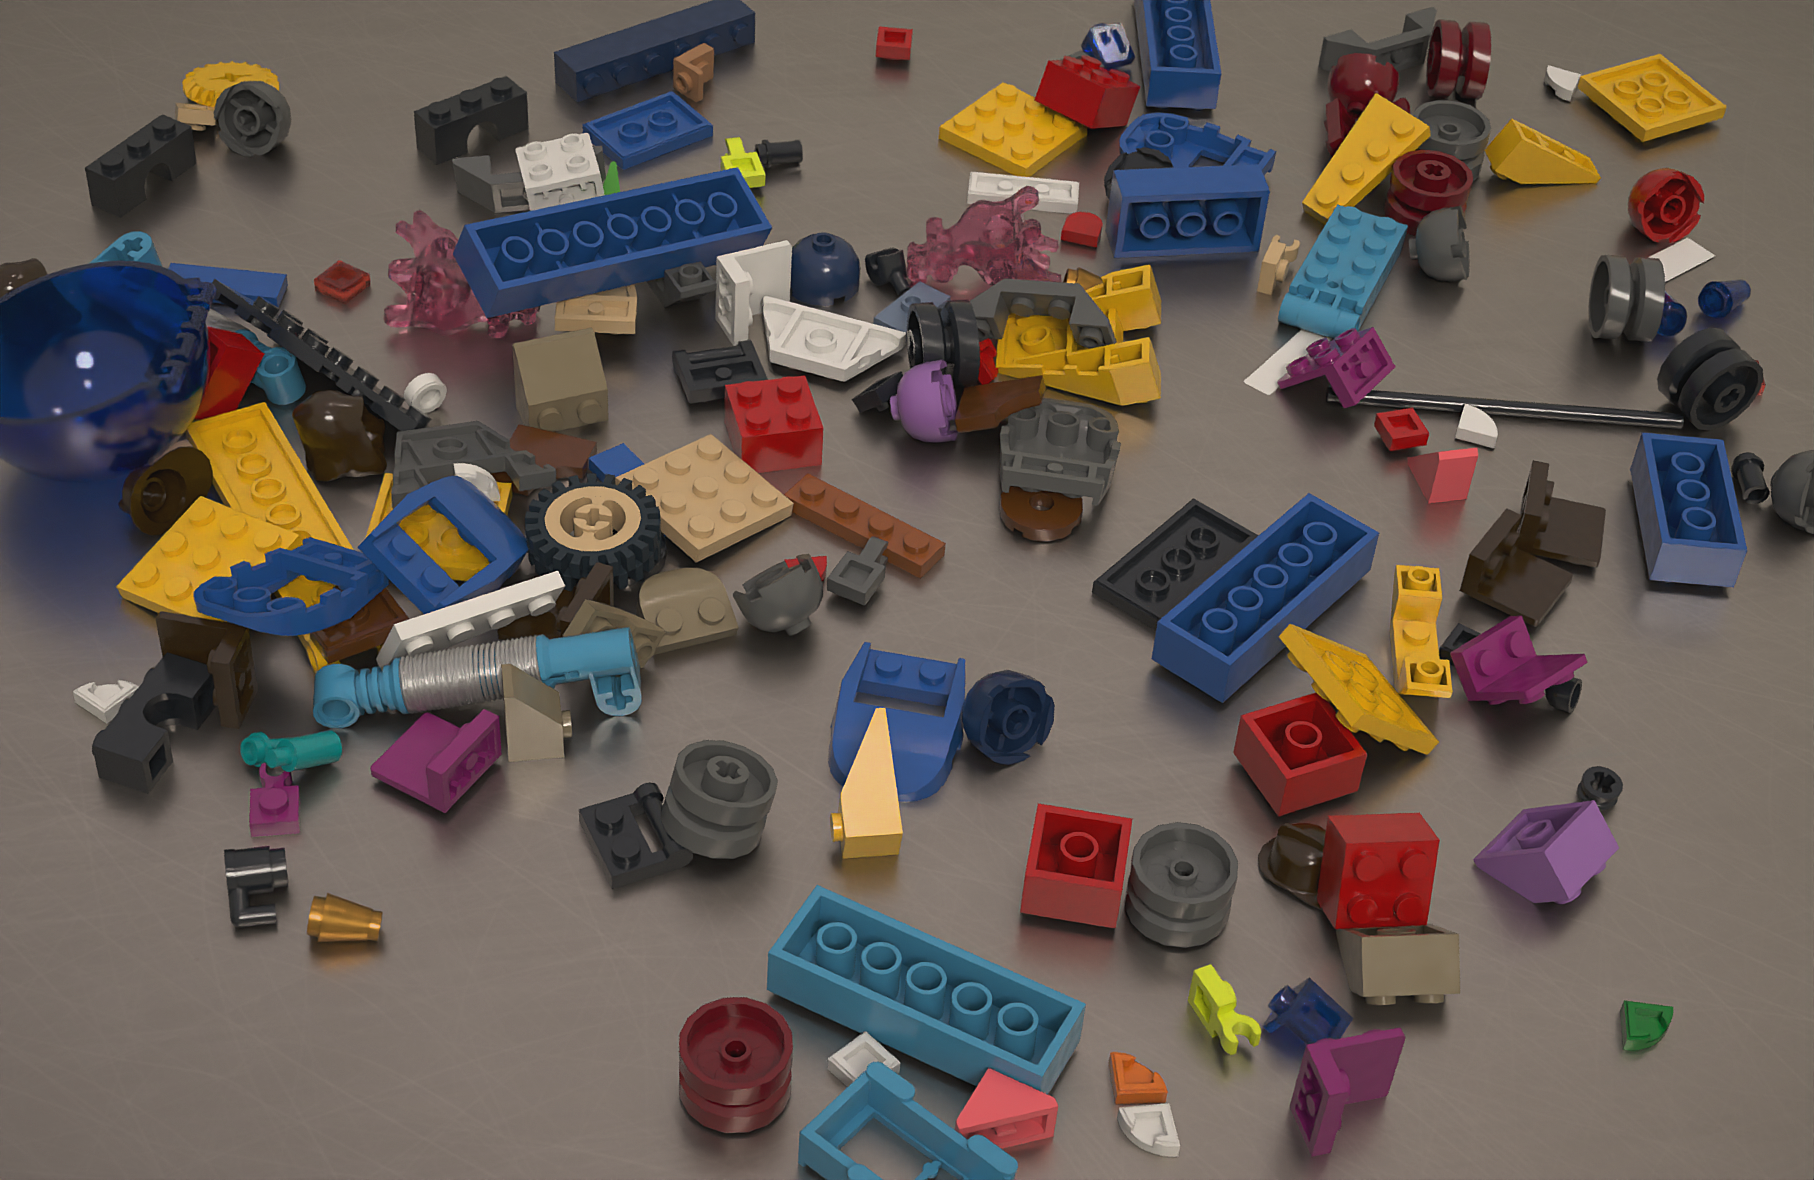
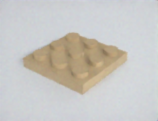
M712 434L615 478V485H619L622 479L626 478L632 481V490L641 485L646 489V496L652 495L654 497L656 507L659 506L661 532L696 563L790 517L794 505L792 501Z

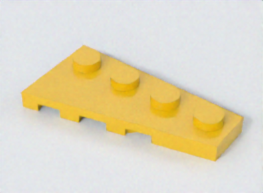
M1376 93L1302 201L1304 212L1325 225L1337 204L1344 207H1354L1392 172L1393 165L1398 157L1407 152L1415 151L1431 136L1430 126Z

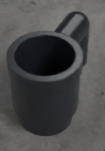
M269 846L224 850L231 923L238 928L277 923L275 904L250 907L249 895L274 892V888L289 887L285 848L270 849Z

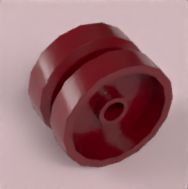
M1438 19L1435 22L1429 42L1426 69V84L1430 97L1448 98L1455 90V87L1461 99L1479 100L1482 97L1488 79L1491 60V32L1487 23L1468 22L1461 32L1459 24L1454 20Z
M1416 150L1401 155L1397 158L1392 168L1390 189L1387 192L1384 204L1385 217L1408 225L1406 234L1416 237L1418 224L1424 216L1432 211L1461 206L1465 216L1467 209L1466 201L1470 196L1473 184L1472 171L1463 161L1453 155L1440 151Z
M726 997L702 1005L687 1018L679 1034V1097L689 1115L705 1127L724 1133H743L768 1125L784 1111L791 1095V1068L793 1061L792 1031L784 1017L766 1003L747 997Z

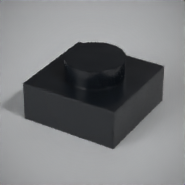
M897 372L876 381L854 397L852 401L858 411L861 413L875 407L878 412L889 408L891 396H896L898 383L903 377L902 372Z

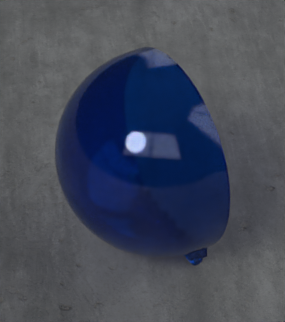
M104 261L53 272L30 281L0 298V459L25 473L47 480L68 483H92L129 474L140 466L152 463L168 451L193 422L206 393L211 362L210 338L206 318L217 291L215 285L210 282H201L199 277L184 279L172 270L151 263Z

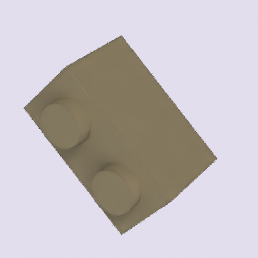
M592 328L512 344L516 408L525 426L557 432L608 421V388L595 333Z
M1433 924L1336 929V937L1349 989L1362 997H1366L1367 1004H1395L1396 996L1414 995V1002L1441 1003L1444 1002V994H1460L1458 933Z

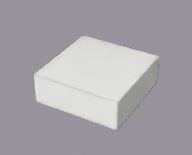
M865 1031L828 1058V1070L848 1087L866 1070L870 1063L881 1062L899 1074L900 1061Z

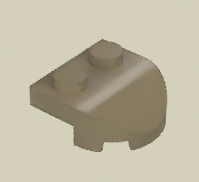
M679 568L655 574L649 577L641 586L636 605V616L661 627L666 632L656 647L654 655L737 635L739 627L722 581L715 574L700 568Z

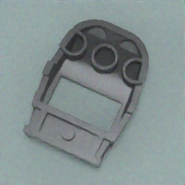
M1043 398L1042 404L1039 406L1026 408L1008 416L1007 426H1002L1000 432L999 472L1002 492L1009 493L1010 486L1020 487L1028 492H1039L1041 490L1058 492L1070 498L1092 497V505L1098 506L1111 486L1121 442H1117L1119 428L1114 416L1094 405L1051 398Z

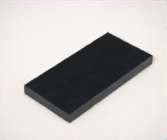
M1193 498L1093 582L1092 593L1156 631L1157 622L1259 535Z

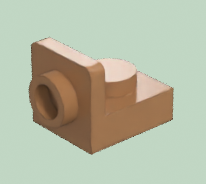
M703 43L674 58L673 88L695 102L703 99V84L713 79L714 48Z

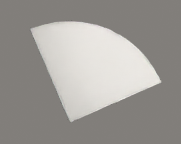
M1548 65L1544 82L1547 86L1550 85L1556 90V96L1571 101L1581 74Z
M1465 404L1455 438L1494 448L1498 436L1496 424L1485 412Z
M454 463L455 476L471 482L491 501H501L497 482L489 472L475 465Z
M118 680V684L99 686L92 682L74 690L73 696L76 704L107 724L118 714L123 701L130 698L139 686L122 680Z
M1169 1103L1119 1107L1117 1120L1129 1140L1147 1152L1160 1156L1178 1157L1180 1143Z

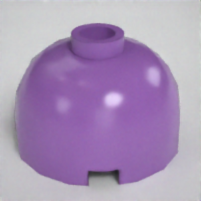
M943 360L922 363L909 369L898 383L897 396H891L890 398L893 419L901 420L903 428L912 438L926 443L955 441L958 433L957 430L950 431V420H955L957 403L951 374L942 375L941 369L947 366Z

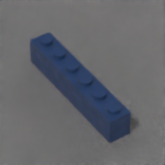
M711 0L555 51V82L576 102H580L674 70V58L703 43L714 48V56L755 43L756 13L741 0Z

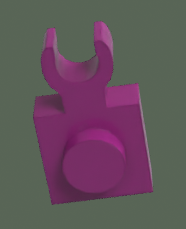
M266 763L261 764L259 775L262 788L250 789L249 826L251 837L300 834L301 797L299 785L292 786L291 772L284 771L279 776H270L267 772Z

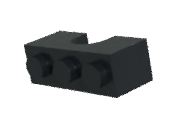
M508 76L493 79L491 82L476 88L464 90L460 94L442 101L433 102L429 106L414 111L417 149L433 163L439 165L468 153V136L478 124L498 141L529 129L527 92Z
M162 114L86 166L85 172L91 205L121 218L146 200L145 181L149 172L173 181L197 164L192 127Z
M167 652L155 668L153 667L148 670L142 684L130 698L123 701L118 714L105 729L98 732L93 741L92 754L95 758L99 778L147 794L151 792L173 763L168 730L164 729V727L183 725L198 730L216 707L213 704L215 688L213 674L208 673L207 664Z

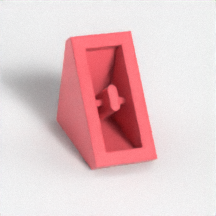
M1477 448L1441 451L1407 458L1408 466L1428 504L1467 499L1478 459Z
M988 1068L956 1119L955 1131L968 1140L973 1135H982L1001 1149L1054 1137L1058 1104L1054 1097Z

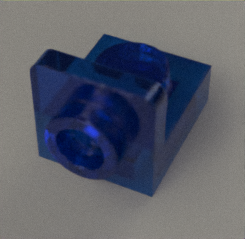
M1121 22L1109 25L1106 23L1094 25L1089 29L1081 44L1083 52L1093 51L1095 58L1105 66L1104 69L1131 65L1135 59V54Z
M1309 977L1293 989L1289 985L1284 986L1274 995L1268 1004V1008L1272 1012L1262 1027L1269 1033H1272L1285 1024L1297 1037L1308 1045L1324 1038L1340 1039L1353 1020V1017Z

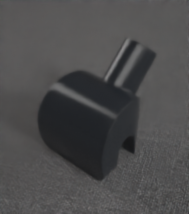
M891 247L866 255V271L870 280L875 285L881 286L891 283L899 297L911 288L906 279L908 274L903 250Z

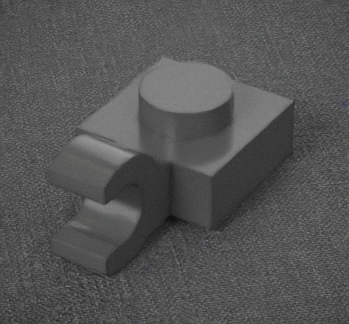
M872 536L860 555L847 551L827 577V591L865 606L885 579V565L888 557L882 554L887 548L888 542Z

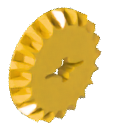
M219 61L218 64L207 63L204 67H196L193 71L187 73L186 78L183 79V92L187 98L198 104L215 107L217 98L226 88L240 82L263 81L279 91V81L277 75L271 73L270 69L261 68L258 64L249 65L247 62L235 63L231 61L230 63H223Z

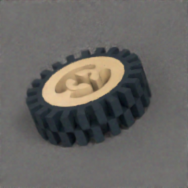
M596 473L587 474L586 483H580L578 475L568 477V487H565L560 480L552 483V493L544 488L538 493L539 501L533 499L529 504V512L526 511L525 515L529 562L531 566L535 565V572L539 576L558 571L565 584L563 590L572 592L575 584L582 577L587 578L596 562L613 566V582L615 581L620 590L628 587V576L635 582H638L643 578V570L650 573L654 568V560H659L660 548H662L659 506L656 507V500L652 495L646 496V489L641 485L632 490V481L623 478L619 485H615V475L606 474L604 482H597ZM613 529L618 531V533L613 535ZM572 531H574V537L570 535Z

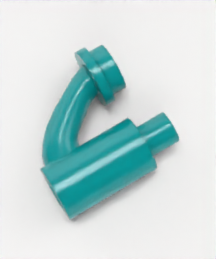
M332 730L292 738L269 739L263 732H254L243 739L240 751L244 762L248 765L260 767L261 764L266 763L270 768L281 767L286 772H292L337 762L342 755V743L339 736Z

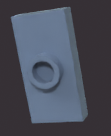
M919 281L874 317L873 324L906 332L907 342V315L910 305L913 303L933 302L937 309L943 308L947 301H951V296Z

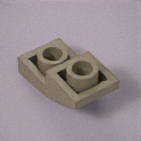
M585 599L563 634V637L630 627L640 668H644L647 661L654 655L656 647L666 632L661 627L636 615L606 604Z

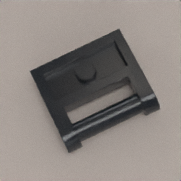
M751 340L738 341L737 346L690 353H687L685 349L672 352L674 371L676 375H679L689 404L725 398V385L768 380Z
M644 783L631 794L579 809V822L612 889L680 869L689 864L693 858V852L677 844L664 830L660 818L664 797L656 783ZM646 813L663 846L662 850L651 852L634 818L635 816Z

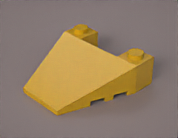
M1151 265L1111 272L1101 277V284L1085 290L1109 319L1116 338V344L1089 349L1076 344L1069 325L1070 318L1062 320L1042 315L1023 317L1011 313L1008 316L1003 338L998 339L996 368L999 370L998 373L1018 379L1043 375L1045 386L1120 406L1161 399V372L1150 337L1123 342L1124 331L1146 329L1150 326L1161 324V298Z

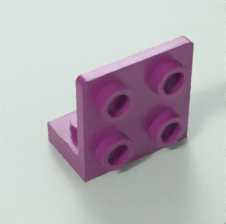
M1374 327L1357 332L1356 328H1351L1338 335L1333 341L1329 342L1327 338H1322L1306 348L1308 354L1286 366L1287 373L1277 381L1280 389L1325 375L1345 409L1360 402L1396 366Z
M1510 616L1450 652L1467 700L1488 701L1489 705L1500 704L1508 700H1518L1519 704L1535 702L1544 697L1545 689L1573 679L1575 677L1574 671L1588 663L1585 654L1536 655L1522 616Z
M483 709L470 723H465L459 728L431 713H424L371 765V775L446 813L502 755L499 716Z
M1402 1028L1388 1030L1373 1029L1361 1035L1340 1039L1324 1038L1313 1044L1306 1045L1289 1107L1311 1157L1331 1153L1337 1131L1341 1129V1117L1346 1104L1386 1097L1388 1095L1406 1039Z

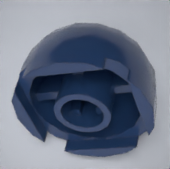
M822 232L804 237L792 247L790 288L792 289V296L797 300L810 305L830 306L834 305V299L845 296V301L852 299L859 291L860 260L852 245L843 238Z
M1011 670L987 674L973 685L967 693L962 706V724L967 738L982 754L994 762L1006 765L1022 762L1030 757L1029 754L1023 752L1030 750L1035 743L1042 746L1048 738L1054 722L1055 704L1053 699L1046 694L1045 686L1029 675Z

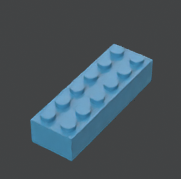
M816 885L768 952V991L861 1034L866 1031L875 1040L975 1086H978L988 1068H991L1048 1095L1080 1042L1086 1008L1085 1003L819 885Z

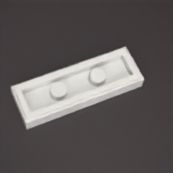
M970 172L967 204L1072 214L1077 212L1079 182Z

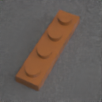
M809 473L784 494L794 503L792 513L862 549L865 548V545L872 536L887 541L888 546L882 554L888 557L887 562L920 579L945 556L946 543Z

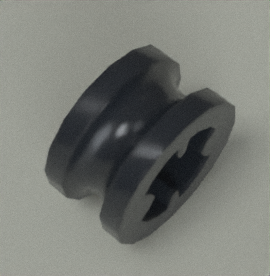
M1602 766L1591 767L1585 771L1581 778V782L1577 787V796L1581 802L1595 800L1599 810H1608L1617 803L1618 797L1623 790V783L1616 772ZM1592 785H1598V791ZM1601 788H1605L1608 792L1601 793Z

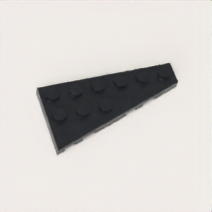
M216 279L213 280L205 292L215 300L236 310L234 312L236 315L267 333V337L315 371L322 372L337 382L336 385L348 394L363 396L364 403L369 405V409L400 431L430 427L428 424L432 419L412 405L408 410L404 408L402 404L405 398L385 385L380 390L376 386L379 381L377 377L360 366L355 371L350 367L354 361L335 347L329 351L328 341L308 328L306 332H303L305 329L302 326L303 322L283 309L280 315H278L277 313L280 309L263 297L258 296L253 301Z

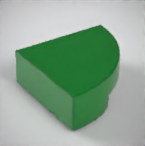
M1624 1000L1620 1009L1623 1050H1642L1657 1044L1665 1036L1674 1012L1673 1007Z

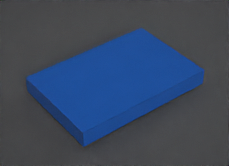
M673 91L582 124L583 133L589 134L591 143L595 146L602 145L603 153L612 161H615L622 170L713 136V125Z

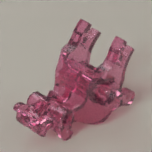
M1023 187L1003 201L979 200L971 204L964 211L958 222L947 229H944L942 226L941 218H929L926 221L927 241L921 245L912 241L907 247V274L911 280V288L919 281L926 284L928 275H931L936 282L947 283L953 279L954 275L958 273L959 266L962 265L974 268L983 281L991 286L1004 278L1062 282L1060 274L1047 271L1050 266V257L1039 252L1044 250L1057 252L1059 248L1058 240L1041 234V223L1038 220L1024 219V212L1039 204V195L1035 187Z
M421 210L414 212L413 225L402 220L396 223L395 233L410 243L416 257L397 259L389 264V279L393 280L405 291L407 300L406 305H389L384 309L383 319L387 325L395 328L423 327L440 335L447 336L458 333L474 323L487 322L490 325L488 334L491 337L504 338L508 333L510 321L521 320L525 325L533 324L536 321L540 306L486 318L453 255L458 238L452 231L438 226Z

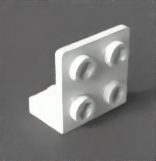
M588 133L568 134L560 139L546 142H531L526 146L516 148V155L530 211L605 195L599 167Z
M785 240L717 256L715 319L733 346H737L738 341L748 340L749 326L753 323L752 315L763 313L764 296L790 302L792 245L789 241Z

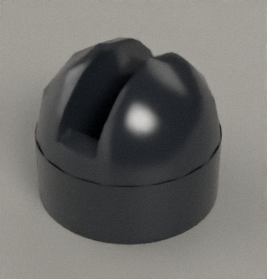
M1574 677L1565 683L1545 689L1547 701L1556 709L1572 713L1580 698L1582 680Z

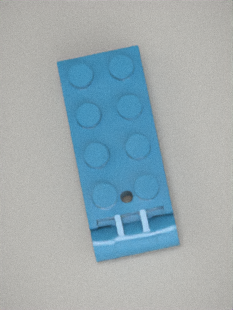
M1337 204L1290 284L1289 293L1285 295L1279 310L1278 322L1335 339L1338 335L1351 328H1356L1358 332L1403 250L1408 225L1398 223L1389 217H1378L1361 212L1355 207H1344Z

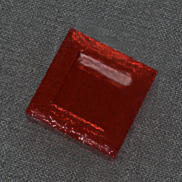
M340 260L314 279L315 291L344 304H347L371 285L369 273Z

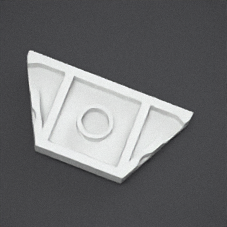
M769 296L763 297L762 312L769 360L775 364L845 382L900 351L906 344V332Z

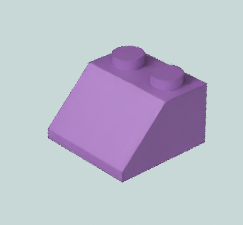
M1595 800L1523 809L1473 860L1479 869L1532 903L1555 901L1556 904H1565L1576 899L1581 894V888L1591 877L1599 874L1606 868L1605 862L1619 849V846Z

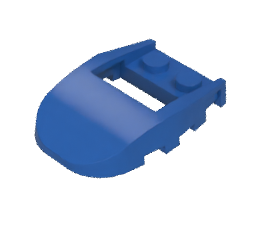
M1149 113L1136 118L1122 133L1119 140L1120 155L1125 152L1127 154L1136 152L1137 148L1156 149L1169 157L1174 168L1192 167L1202 155L1225 163L1223 166L1259 164L1265 176L1267 172L1271 173L1273 170L1276 151L1272 149L1264 152L1250 147L1251 140L1241 135H1237L1235 139L1220 134V126L1208 122L1204 125V128L1189 125L1187 117L1170 113Z
M459 476L441 478L407 494L357 547L423 614L499 590L505 580L516 572L529 550L526 537L510 518L481 490ZM427 503L437 513L444 515L457 528L461 538L475 546L489 561V565L460 587L399 526L403 519Z
M309 537L303 539L302 546L291 551L278 548L265 553L266 562L251 567V564L246 561L231 566V577H212L195 589L193 597L197 612L259 632L280 636H296L317 632L350 619L389 585V579L362 552ZM300 575H304L306 579L311 581H324L337 585L341 589L333 588L321 594L320 603L306 608L303 600L295 597H283L271 601L272 593Z
M864 642L842 679L830 726L832 729L828 765L834 779L844 787L876 708H885L898 801H918L938 792L945 784L952 770V760L956 751L961 750L964 738L962 706L965 701V659L959 658L957 664L873 650L871 649V643ZM857 692L942 706L946 707L944 717L858 703L855 702Z

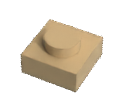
M176 103L175 119L191 126L192 130L203 131L206 130V125L215 126L214 107L200 104Z

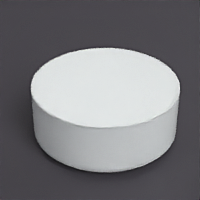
M424 373L414 378L404 391L405 402L409 407L412 405L426 414L434 411L442 404L446 397L447 388L437 375Z

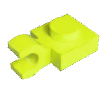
M740 137L726 138L725 143L728 153L725 156H721V171L738 167L749 188L765 186L766 174L757 152L745 153Z
M1212 964L1195 969L1188 1002L1212 1038L1219 1036L1222 1048L1229 1055L1236 1054L1239 1041L1235 1035H1243L1253 1047L1258 1046L1261 1037L1260 1025L1253 1018L1234 1011L1237 1001L1232 986L1226 980L1222 981Z

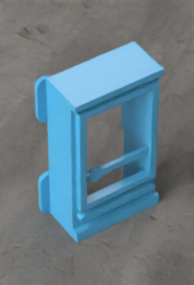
M881 1062L870 1063L853 1083L799 1132L798 1163L803 1167L808 1165L826 1180H883L866 1166L857 1164L840 1151L873 1118L933 1161L932 1163L924 1164L922 1173L914 1180L935 1178L940 1167L958 1180H1015V1174L1018 1170L1016 1159L984 1136L973 1135L968 1140L913 1100L915 1096L914 1086Z

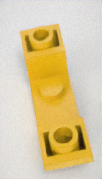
M1396 565L1390 620V643L1394 689L1398 694L1451 698L1453 693L1449 660L1439 658L1436 620L1442 602L1439 568Z

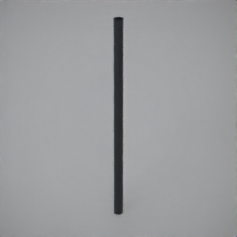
M1327 387L1326 402L1341 403L1332 387ZM1371 390L1356 404L1462 413L1465 404L1480 409L1487 415L1682 429L1684 416L1681 413Z

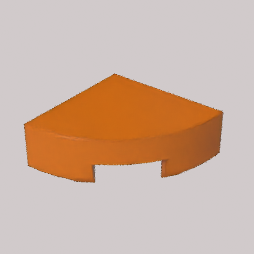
M1110 1052L1108 1063L1115 1104L1166 1103L1167 1088L1164 1080L1157 1072L1153 1073L1144 1065L1136 1062V1057L1130 1054Z

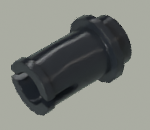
M762 140L761 144L755 145V152H757L760 162L765 169H770L771 165L801 163L803 159L800 140L775 143Z
M1745 452L1735 457L1731 466V473L1739 481L1742 496L1746 503L1759 504L1769 497L1770 490L1762 473L1764 463L1760 457L1751 452Z

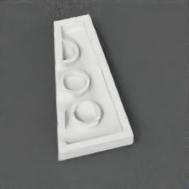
M555 571L393 625L376 658L377 663L383 671L384 665H390L397 657H406L412 654L415 656L416 653L420 655V653L424 654L430 651L432 653L434 651H442L492 629L502 628L528 614L532 616L541 615L555 607V602L563 591L565 584L559 572Z

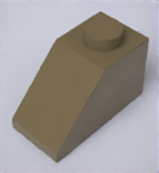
M501 664L508 762L564 757L563 738H572L570 710L561 711L559 692L512 664Z

